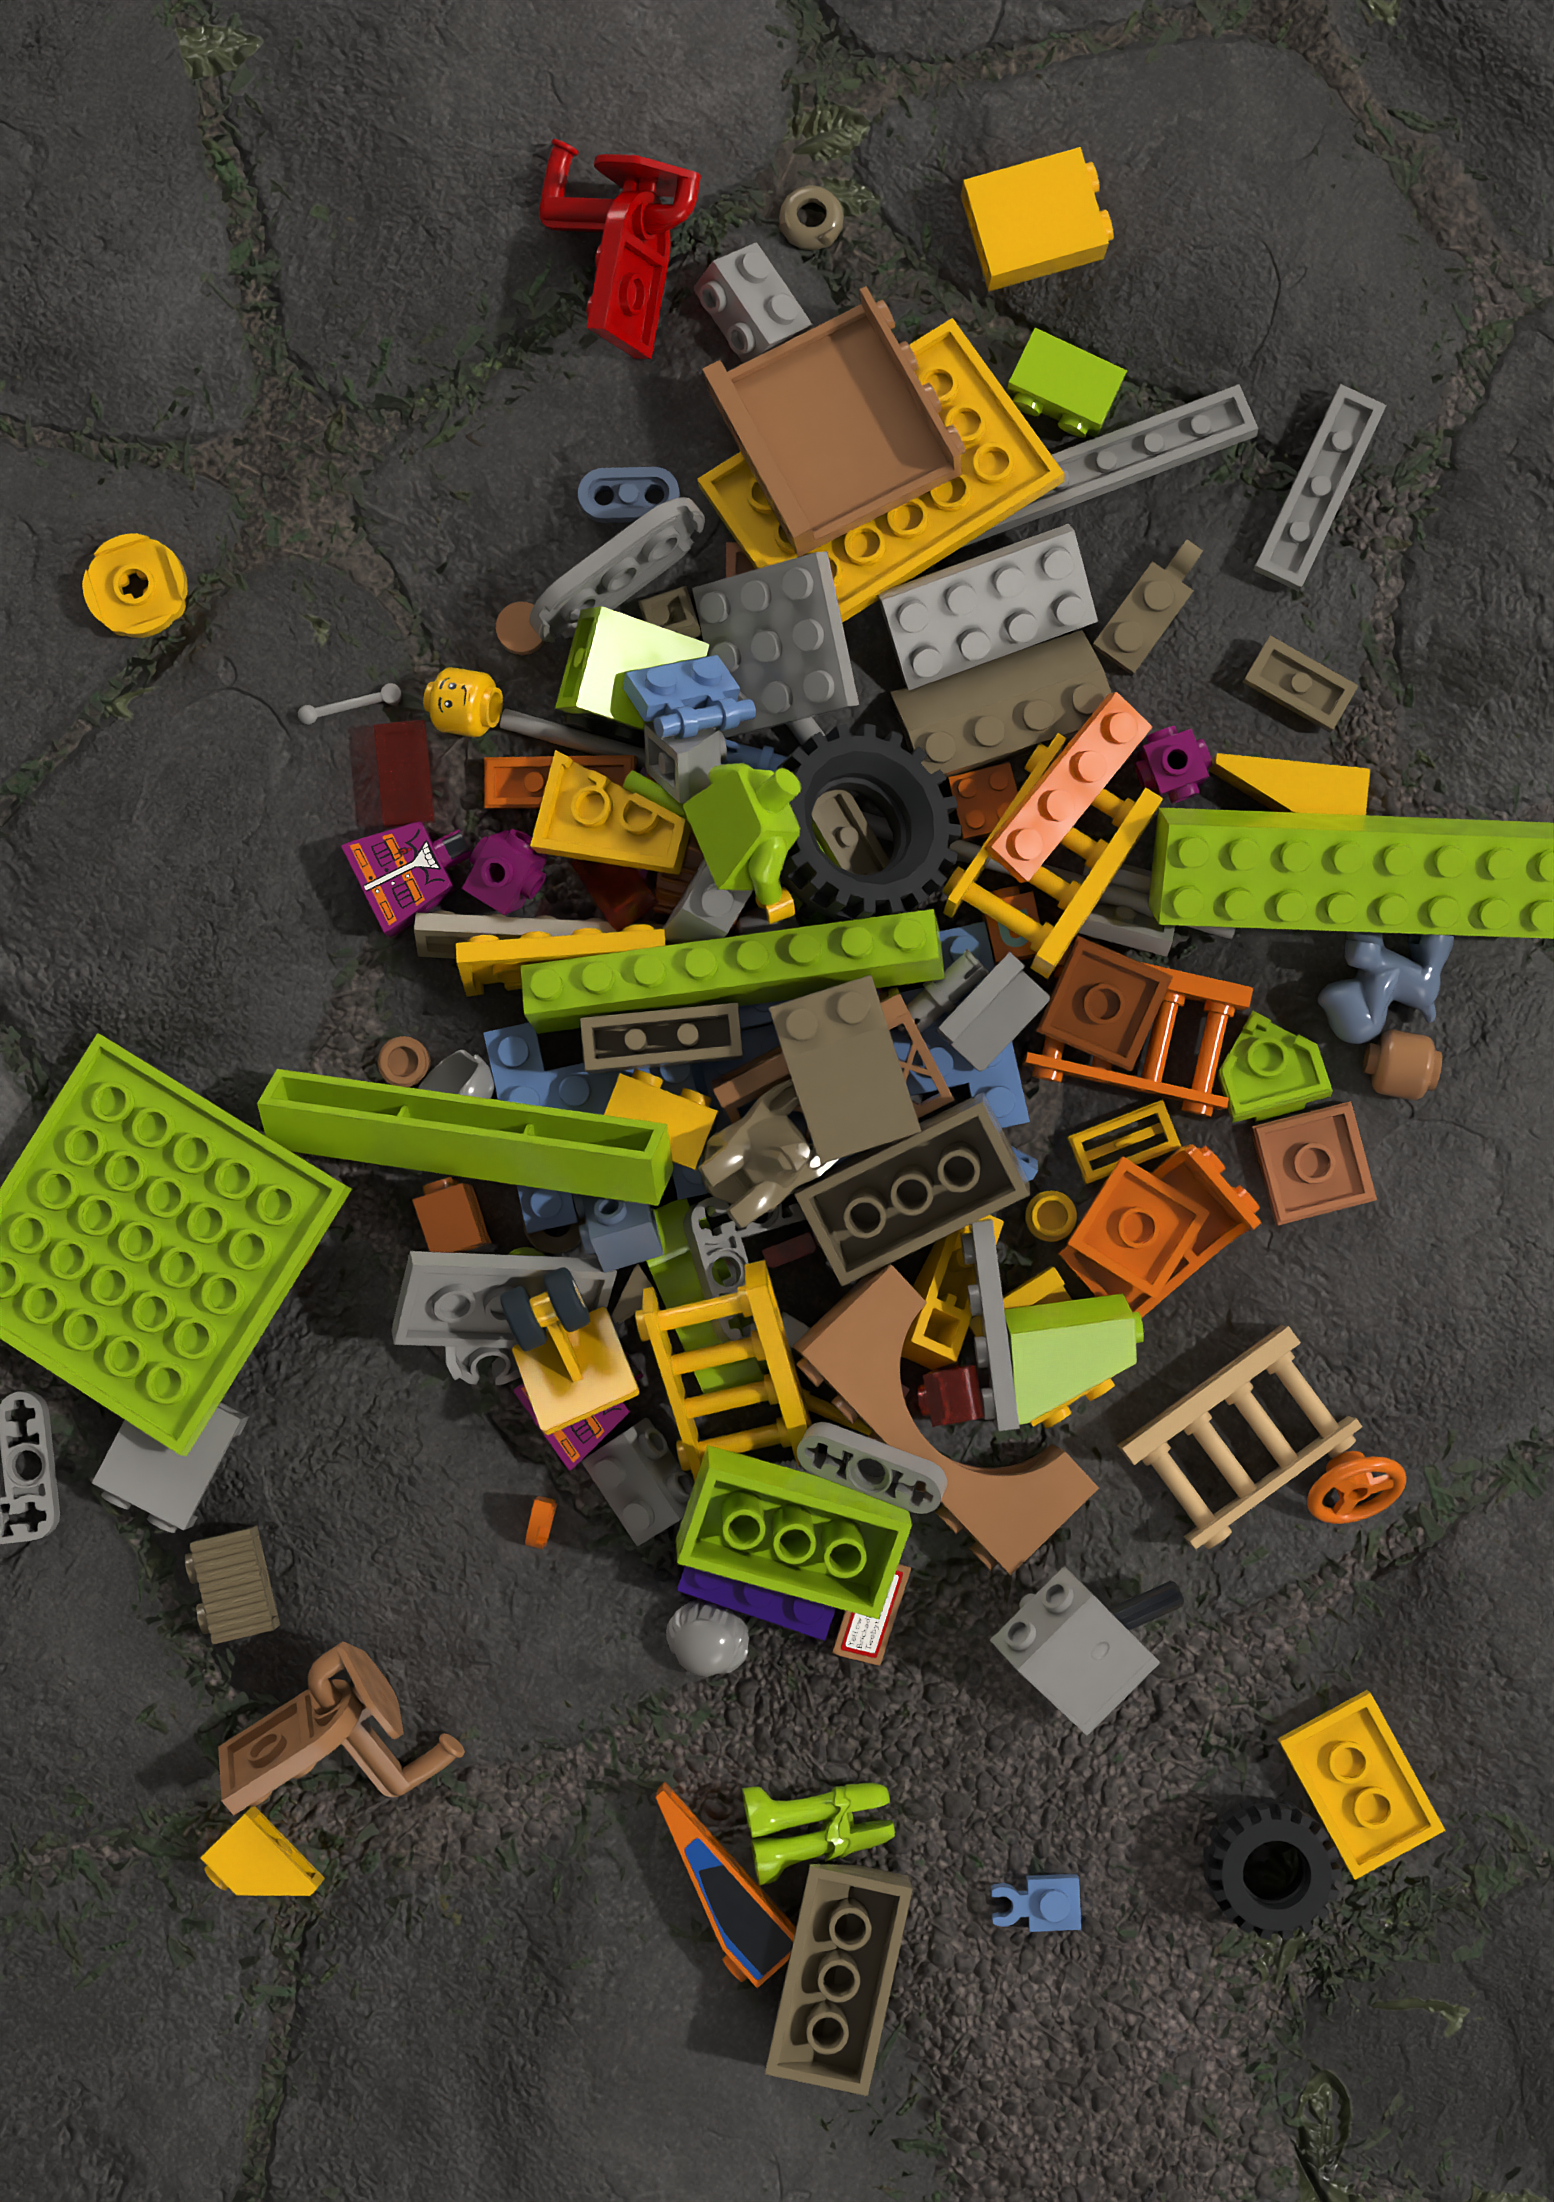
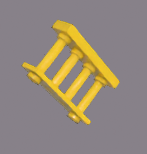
M1057 733L1049 747L1040 743L1024 768L1031 774L968 869L965 871L958 866L942 891L943 894L948 896L943 913L950 918L954 916L962 902L966 901L1031 942L1030 949L1037 952L1030 968L1047 979L1153 819L1163 800L1162 797L1147 788L1144 789L1136 802L1130 798L1123 801L1106 789H1102L1091 805L1113 818L1111 824L1119 828L1110 843L1103 839L1096 842L1074 827L1060 841V844L1086 859L1084 865L1092 869L1083 884L1081 885L1075 880L1070 884L1043 866H1040L1028 881L1059 901L1057 907L1064 910V913L1055 926L1048 922L1041 925L976 884V881L989 861L993 859L999 863L984 847L1062 752L1067 738Z
M765 1260L744 1265L745 1285L738 1286V1292L660 1310L654 1288L648 1287L643 1289V1309L635 1311L641 1340L643 1342L651 1340L682 1439L676 1442L681 1468L683 1471L691 1470L694 1481H696L707 1445L734 1453H742L776 1444H782L783 1448L792 1446L797 1466L801 1465L797 1457V1448L806 1430L813 1424ZM743 1313L744 1317H754L757 1330L751 1331L750 1337L683 1353H673L667 1330ZM756 1357L758 1362L767 1361L770 1373L763 1375L764 1380L687 1398L681 1374ZM768 1400L770 1405L778 1403L780 1405L783 1416L776 1418L777 1423L700 1440L694 1420L696 1417Z

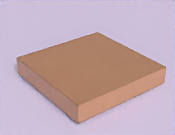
M1351 1101L1250 1127L1275 1225H1282L1377 1200Z

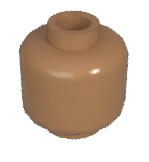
M1388 1029L1381 1035L1377 1044L1368 1043L1363 1060V1073L1371 1074L1372 1087L1379 1094L1419 1100L1427 1090L1434 1091L1438 1084L1442 1067V1052L1435 1050L1433 1040L1426 1035Z

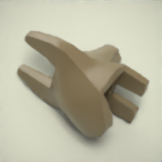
M792 1079L778 1084L760 1096L742 1119L714 1134L706 1141L702 1165L698 1167L702 1175V1183L713 1197L733 1204L727 1209V1212L739 1228H744L764 1213H771L796 1186L821 1176L838 1161L836 1159L820 1164L814 1143L808 1145L803 1133L789 1119L788 1115L800 1103Z

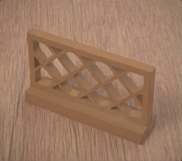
M894 986L878 994L889 1030L903 1023L912 1039L906 1059L898 1058L905 1081L909 1071H915L931 1076L939 1091L938 1094L921 1103L912 1101L917 1119L954 1101V1098L897 987ZM781 1045L712 1080L713 1091L722 1108L724 1107L732 1124L742 1119L737 1109L738 1107L758 1099L778 1084L792 1079ZM916 1050L925 1066L912 1063ZM798 1104L794 1111L803 1113L801 1104ZM807 1125L804 1137L809 1145L811 1134Z

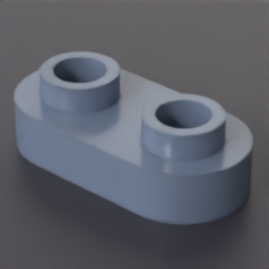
M660 467L598 468L587 473L581 480L578 488V499L583 512L590 519L600 523L635 522L656 506L680 497L677 480L669 471ZM652 489H658L664 493L663 500L658 504H651L645 499L646 494ZM607 490L614 495L610 504L599 505L595 501V497L600 491Z

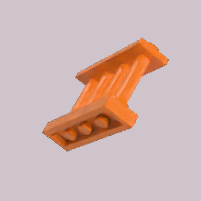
M1072 946L1068 947L1054 968V977L1057 979ZM1144 963L1172 975L1173 978L1153 1022L1141 1078L1111 1071L1113 1063L1093 1056L1091 1066L1061 1060L1065 1043L1047 1035L1042 1055L1027 1052L1023 1058L1022 1065L1032 1067V1077L1061 1083L1063 1075L1182 1101V1111L1211 1117L1213 1109H1225L1229 1101L1228 1097L1211 1094L1228 1017H1234L1235 1010L1244 1011L1249 1008L1253 987ZM1185 999L1205 1003L1203 1011L1208 1013L1191 1089L1161 1082L1178 1006H1184Z

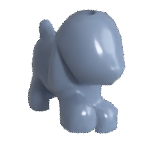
M1346 931V938L1348 940L1345 942L1344 957L1348 965L1358 968L1355 978L1330 983L1318 996V1004L1324 1009L1329 1026L1335 1035L1345 1042L1354 1044L1372 1040L1382 1031L1386 1022L1388 1006L1393 1000L1418 1009L1427 1023L1433 1022L1436 1017L1434 1002L1439 994L1441 985L1440 973L1452 950L1454 936L1409 934L1407 942L1411 952V960L1385 948L1382 933Z

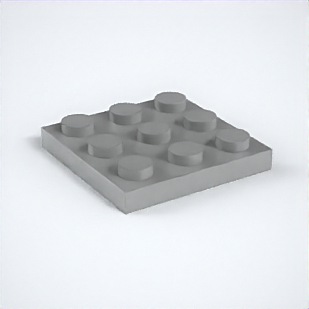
M814 552L692 588L703 641L709 644L707 657L719 656L740 687L737 701L751 699L756 708L754 719L742 721L738 727L724 730L723 735L725 738L859 705L828 552Z

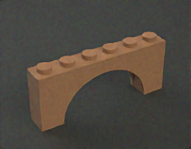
M887 1264L865 1275L792 1346L802 1357L796 1366L815 1386L818 1387L825 1381L837 1394L831 1403L851 1424L859 1418L872 1431L868 1438L937 1464L947 1477V1488L941 1499V1506L935 1511L937 1516L955 1534L963 1528L972 1537L975 1543L969 1549L990 1571L998 1565L1009 1575H1012L1099 1487L1064 1450L1053 1444H1050L1041 1453L1022 1463L999 1468H983L952 1460L939 1453L925 1439L913 1422L903 1397L900 1381V1358L910 1325L927 1302L891 1264ZM917 1480L916 1490L925 1493L927 1484Z

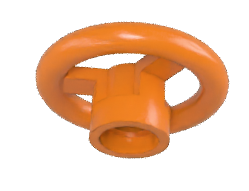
M1359 1451L1342 1453L1328 1462L1326 1465L1327 1473L1321 1476L1311 1487L1307 1497V1507L1316 1519L1331 1524L1351 1523L1369 1518L1383 1511L1399 1498L1406 1485V1472L1398 1462L1386 1457H1365ZM1372 1472L1385 1473V1475L1374 1478ZM1335 1487L1340 1499L1333 1508L1326 1507L1322 1503L1323 1498L1331 1488ZM1383 1491L1373 1499L1365 1503L1356 1505L1359 1501L1366 1499L1371 1494Z

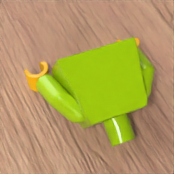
M745 763L715 765L708 774L710 786L686 801L682 806L717 888L722 890L755 891V901L760 908L766 910L769 924L794 916L795 906L792 896L787 888L781 887L779 876L787 852L800 833L799 824L789 804L801 791L799 780L792 772L783 768L772 772L771 770L752 769Z

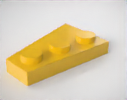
M555 750L530 847L537 853L680 875L692 827L683 817L636 792L633 794L623 787L611 782L604 775L579 765L570 757Z

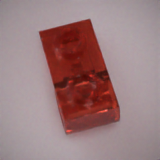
M959 1364L945 1366L923 1375L925 1384L918 1385L919 1404L923 1416L930 1415L932 1427L985 1417L976 1365L959 1367Z

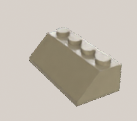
M1083 630L1013 652L909 691L905 687L890 692V696L909 753L911 754L918 747L923 749L928 755L921 764L930 774L941 769L947 778L945 781H947L948 777L985 769L1031 754L1040 743L1049 747L1057 733L1067 738L1065 742L1071 741L1106 696L1111 693L1099 659Z
M810 1864L766 2063V2075L868 2096L913 1890L909 1876L861 1865Z

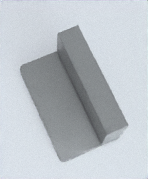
M1011 952L1001 960L936 1030L948 1044L979 1072L984 1071L1050 1000V996L1022 970L1025 966Z

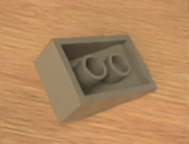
M871 975L769 1008L820 1164L921 1133V1128Z

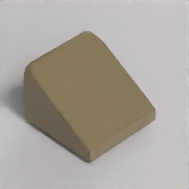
M640 1263L636 1264L611 1316L614 1323L621 1324L633 1316L635 1311L643 1309L644 1288L653 1287L656 1298H659L658 1295L660 1293Z

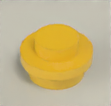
M1052 1190L1044 1191L1034 1196L1028 1203L1025 1220L1028 1229L1035 1237L1043 1241L1053 1242L1064 1239L1072 1232L1076 1224L1077 1212L1074 1203L1065 1194Z

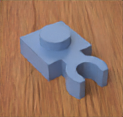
M1078 1874L1026 1876L1027 1891H1017L1015 1887L1007 1883H997L990 1887L992 1897L1004 1896L1012 1901L1011 1907L1007 1912L992 1913V1922L997 1926H1010L1016 1923L1020 1917H1028L1030 1932L1081 1930Z

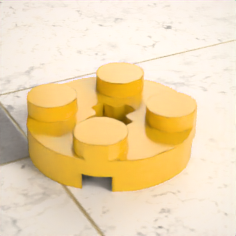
M131 533L111 538L94 553L96 557L90 563L89 570H85L83 594L86 604L94 617L116 635L132 638L149 637L162 632L174 620L182 616L185 611V599L188 592L187 577L180 560L168 547L159 541L150 539L148 536ZM137 573L141 580L148 579V587L143 590V596L136 599L132 594L124 595L122 587L129 585L128 576Z

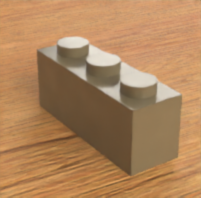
M738 1003L580 1018L585 1071L588 1074L744 1059Z

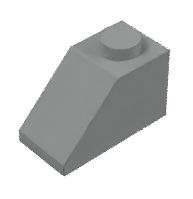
M654 722L644 723L647 774L679 803H685L710 786L708 779L710 769L715 765H721V761H724L727 755L726 741L721 730L717 727L698 730L696 736L678 739L675 735L659 738L654 729Z
M704 858L663 927L665 939L674 944L724 938L753 890L718 889Z

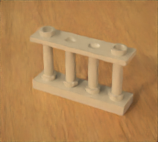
M1280 1325L1117 1445L1131 1464L1135 1465L1142 1460L1146 1466L1151 1464L1197 1526L1183 1536L1194 1549L1204 1545L1208 1550L1218 1545L1232 1533L1228 1527L1231 1523L1328 1453L1331 1458H1334L1346 1451L1356 1442L1352 1434L1362 1428L1357 1418L1350 1416L1337 1423L1292 1362L1295 1356L1291 1350L1301 1342L1289 1326ZM1265 1369L1270 1375L1275 1373L1321 1435L1298 1453H1295L1251 1393L1254 1387L1250 1380ZM1224 1399L1228 1405L1235 1404L1279 1464V1467L1255 1484L1209 1422L1212 1416L1208 1411ZM1182 1430L1187 1435H1194L1238 1495V1497L1215 1514L1210 1511L1168 1453L1171 1447L1167 1441Z

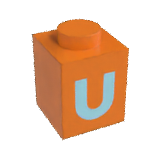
M1013 886L990 892L1040 923L1033 891L1020 894L1019 886ZM980 911L982 921L986 925L995 966L1009 952L1019 961L1035 958L1037 952L1030 949L1031 942Z

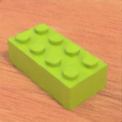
M707 1445L676 1538L677 1563L879 1620L910 1533L912 1522L908 1510L838 1483Z

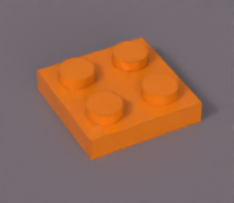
M1121 1156L1066 1244L1156 1299L1211 1211Z

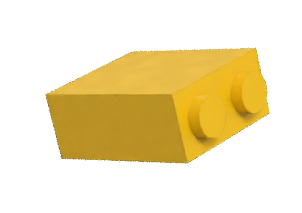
M1081 147L963 180L961 200L988 292L1104 259L1109 245L1108 241L1114 238L1113 227L1107 210L1099 211L1094 194L1099 192L1098 175L1093 162L1085 163Z

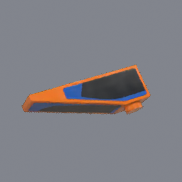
M664 1782L657 1789L655 1798L720 1946L726 1953L722 1960L729 1971L740 1982H744L748 1978L756 1988H759L789 1960L796 1926L670 1786Z

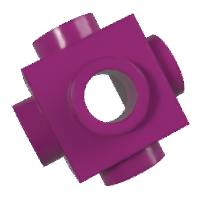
M1170 726L1148 735L1146 738L1149 744L1141 748L1136 755L1138 762L1134 763L1135 772L1143 791L1147 788L1163 799L1169 797L1171 804L1198 795L1200 793L1198 786H1201L1209 777L1207 769L1212 767V759L1205 741L1202 738L1196 740L1192 728L1178 733L1175 726ZM1174 752L1179 753L1184 768L1179 770L1171 768L1167 762L1168 755Z
M505 830L489 837L485 836L478 842L470 856L469 861L474 866L462 889L501 914L506 915L522 908L527 898L531 900L538 893L546 878V873L542 872V869L549 856L533 850L530 847L532 837L518 830Z

